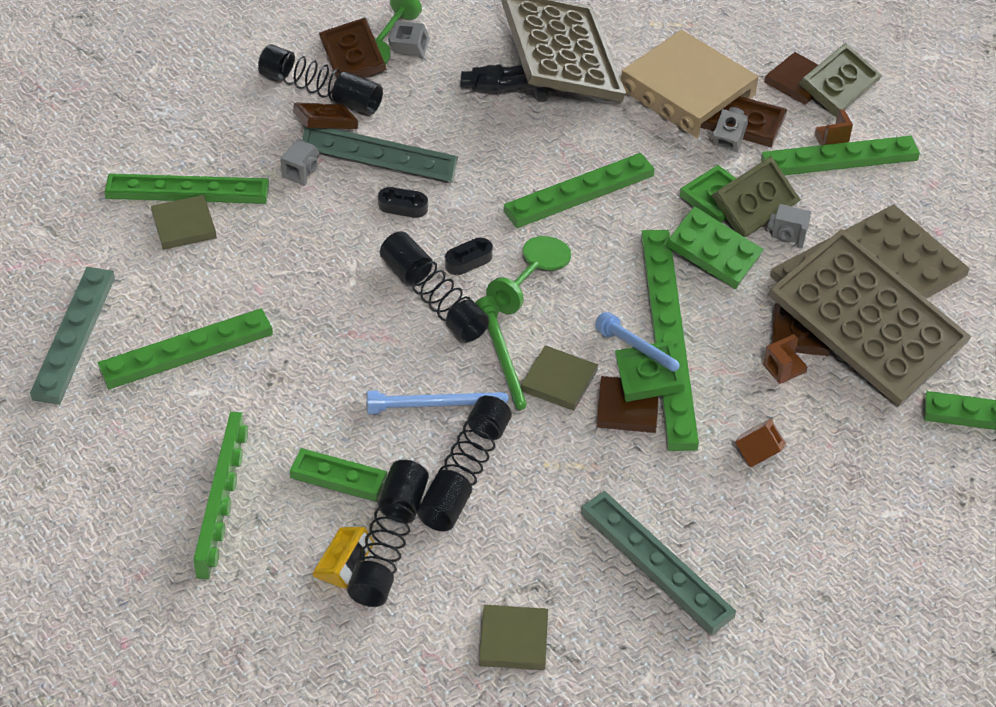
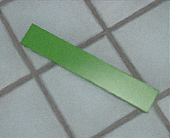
M108 174L104 193L106 199L176 201L204 195L206 202L267 204L269 178Z

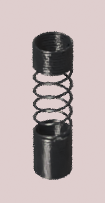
M269 44L260 54L258 71L263 76L279 82L284 80L287 85L295 84L298 89L306 88L311 94L317 92L322 98L329 96L331 101L343 104L367 115L374 114L380 106L383 88L379 83L346 71L340 74V70L337 68L330 76L328 94L321 95L319 90L324 85L329 74L327 64L322 66L318 73L316 81L317 90L310 91L308 85L314 79L318 67L316 60L309 64L305 75V86L300 87L296 82L305 70V56L298 59L294 69V82L289 83L285 79L293 68L295 62L294 52ZM304 58L303 69L296 79L298 64ZM315 63L314 74L307 83L309 69ZM324 67H327L325 78L318 88L321 72ZM338 71V77L333 89L330 91L331 80L335 72Z
M395 232L384 240L380 248V257L407 285L412 286L413 291L421 296L424 303L429 304V308L432 311L437 312L438 317L442 321H446V326L462 342H472L485 332L489 324V316L470 297H462L463 290L461 288L453 289L454 281L452 279H445L446 273L444 270L436 271L437 263L433 262L432 258L406 232ZM433 264H434V265H435L434 272L428 276V274L430 273V271H431V269H432V266H433ZM442 272V281L433 290L422 293L426 282L434 274ZM450 281L452 283L451 289L441 299L431 301L434 291L444 282ZM422 285L421 291L418 292L414 286ZM459 290L461 292L459 299L453 305L440 310L443 300L452 291ZM431 293L429 301L423 298V295ZM440 301L438 309H434L431 304ZM449 310L446 319L440 315V312Z
M484 395L479 397L467 421L463 425V431L457 436V443L451 447L450 454L444 459V466L439 469L417 509L420 520L431 529L444 532L449 531L458 520L472 493V486L477 483V478L474 474H481L483 472L481 463L487 462L489 460L488 451H493L496 448L493 440L501 438L512 417L510 407L503 400L494 396ZM467 424L469 425L471 430H466ZM466 432H474L482 438L491 440L493 447L491 449H484L481 445L471 442ZM462 434H464L468 441H459ZM468 443L473 445L475 448L484 451L487 458L481 461L466 454L460 444ZM458 445L462 453H453V449ZM454 455H463L477 462L481 470L479 472L470 471L468 468L458 464ZM452 457L455 464H447V460ZM447 467L461 468L474 477V482L470 484L465 476L456 471L448 470Z
M407 459L398 460L391 465L378 501V508L374 512L375 520L370 524V533L365 537V546L360 551L361 559L357 561L353 569L347 593L355 602L363 606L379 607L384 605L388 599L394 581L393 574L397 572V567L393 562L399 561L402 558L401 553L398 551V549L404 548L406 545V540L402 536L408 535L411 532L407 523L414 521L429 479L427 470L415 461ZM380 510L386 516L377 518V513ZM392 519L393 521L403 523L408 531L400 534L387 530L378 520ZM375 522L382 528L372 531ZM388 532L400 537L403 540V544L397 547L383 543L374 533ZM370 535L377 541L376 543L368 544ZM383 545L395 550L399 557L394 560L380 557L369 546ZM367 548L374 556L363 557V552ZM375 558L384 560L394 567V571L391 572L390 569L381 563L365 561V559Z

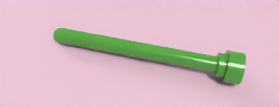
M492 296L482 297L475 303L489 316L488 330L515 407L518 410H523L526 408L527 403L497 321L499 312L497 301Z

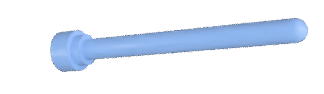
M604 312L596 319V330L602 335L618 337L672 372L679 369L680 365L677 360L622 327L617 316L610 312Z
M367 391V414H380V411H386V408L475 405L478 398L484 395L497 397L507 403L509 397L504 392L385 396V393H379V391Z

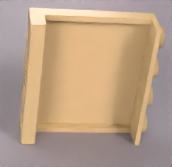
M681 29L625 67L621 73V82L626 94L695 138H698L700 126L703 122L742 95L745 98L751 99L756 95L759 76Z

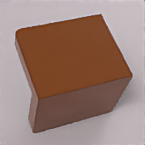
M838 110L835 124L816 127L815 137L820 145L847 143L850 141L853 124L845 110Z
M794 334L766 346L763 366L779 384L807 372V365L795 353L798 338Z
M771 418L744 432L735 441L750 467L779 453L786 445Z

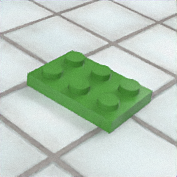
M695 206L666 243L667 247L734 289L739 286L764 250Z

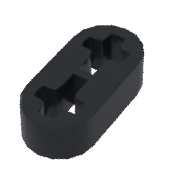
M386 187L378 193V207L385 213L419 218L428 212V198L419 191Z
M475 238L448 250L445 254L446 271L453 275H462L487 264L492 259L493 244L486 238Z

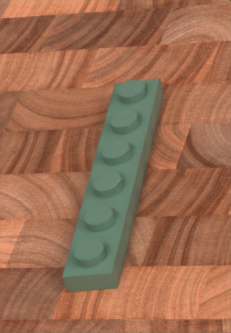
M305 126L302 141L315 145L319 153L453 182L459 157L331 128H307Z
M86 267L30 391L32 401L61 404L115 280L113 270Z
M603 491L582 506L581 514L711 635L735 618L736 610L606 491Z

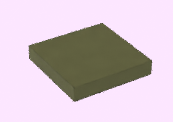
M204 195L151 206V212L163 250L217 238Z
M545 345L521 384L522 392L575 411L598 371V364Z
M484 605L479 666L545 670L548 609Z

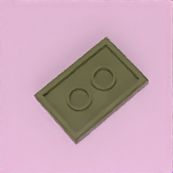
M845 43L803 77L799 85L837 117L838 110L847 109L876 84L883 75Z
M772 156L711 195L734 230L743 237H747L768 223L771 214H777L779 204L792 207L801 200Z

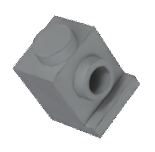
M396 21L393 31L389 33L388 41L394 53L418 55L419 58L424 59L430 37L425 25L422 23Z
M730 107L729 111L722 109L716 129L712 135L714 145L739 151L748 125V116L744 115L743 110L736 107ZM729 123L733 124L734 126L728 127L726 124Z
M297 139L280 158L282 177L305 186L307 184V176L317 168L318 159L316 157L319 155L318 148L313 144Z
M779 204L777 214H771L768 229L773 230L772 238L797 243V248L803 249L812 211Z

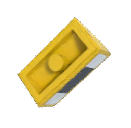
M340 527L314 569L313 577L347 589L355 564L361 559L360 551L365 546V537L368 534L365 527ZM371 536L368 538V544L374 543ZM367 548L363 552V557H366L370 552Z

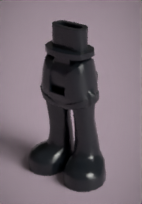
M501 64L474 67L472 71H461V88H472V91H476L477 88L479 92L491 94L526 88L533 90L538 101H547V87H535L532 84H528L522 65L504 67Z

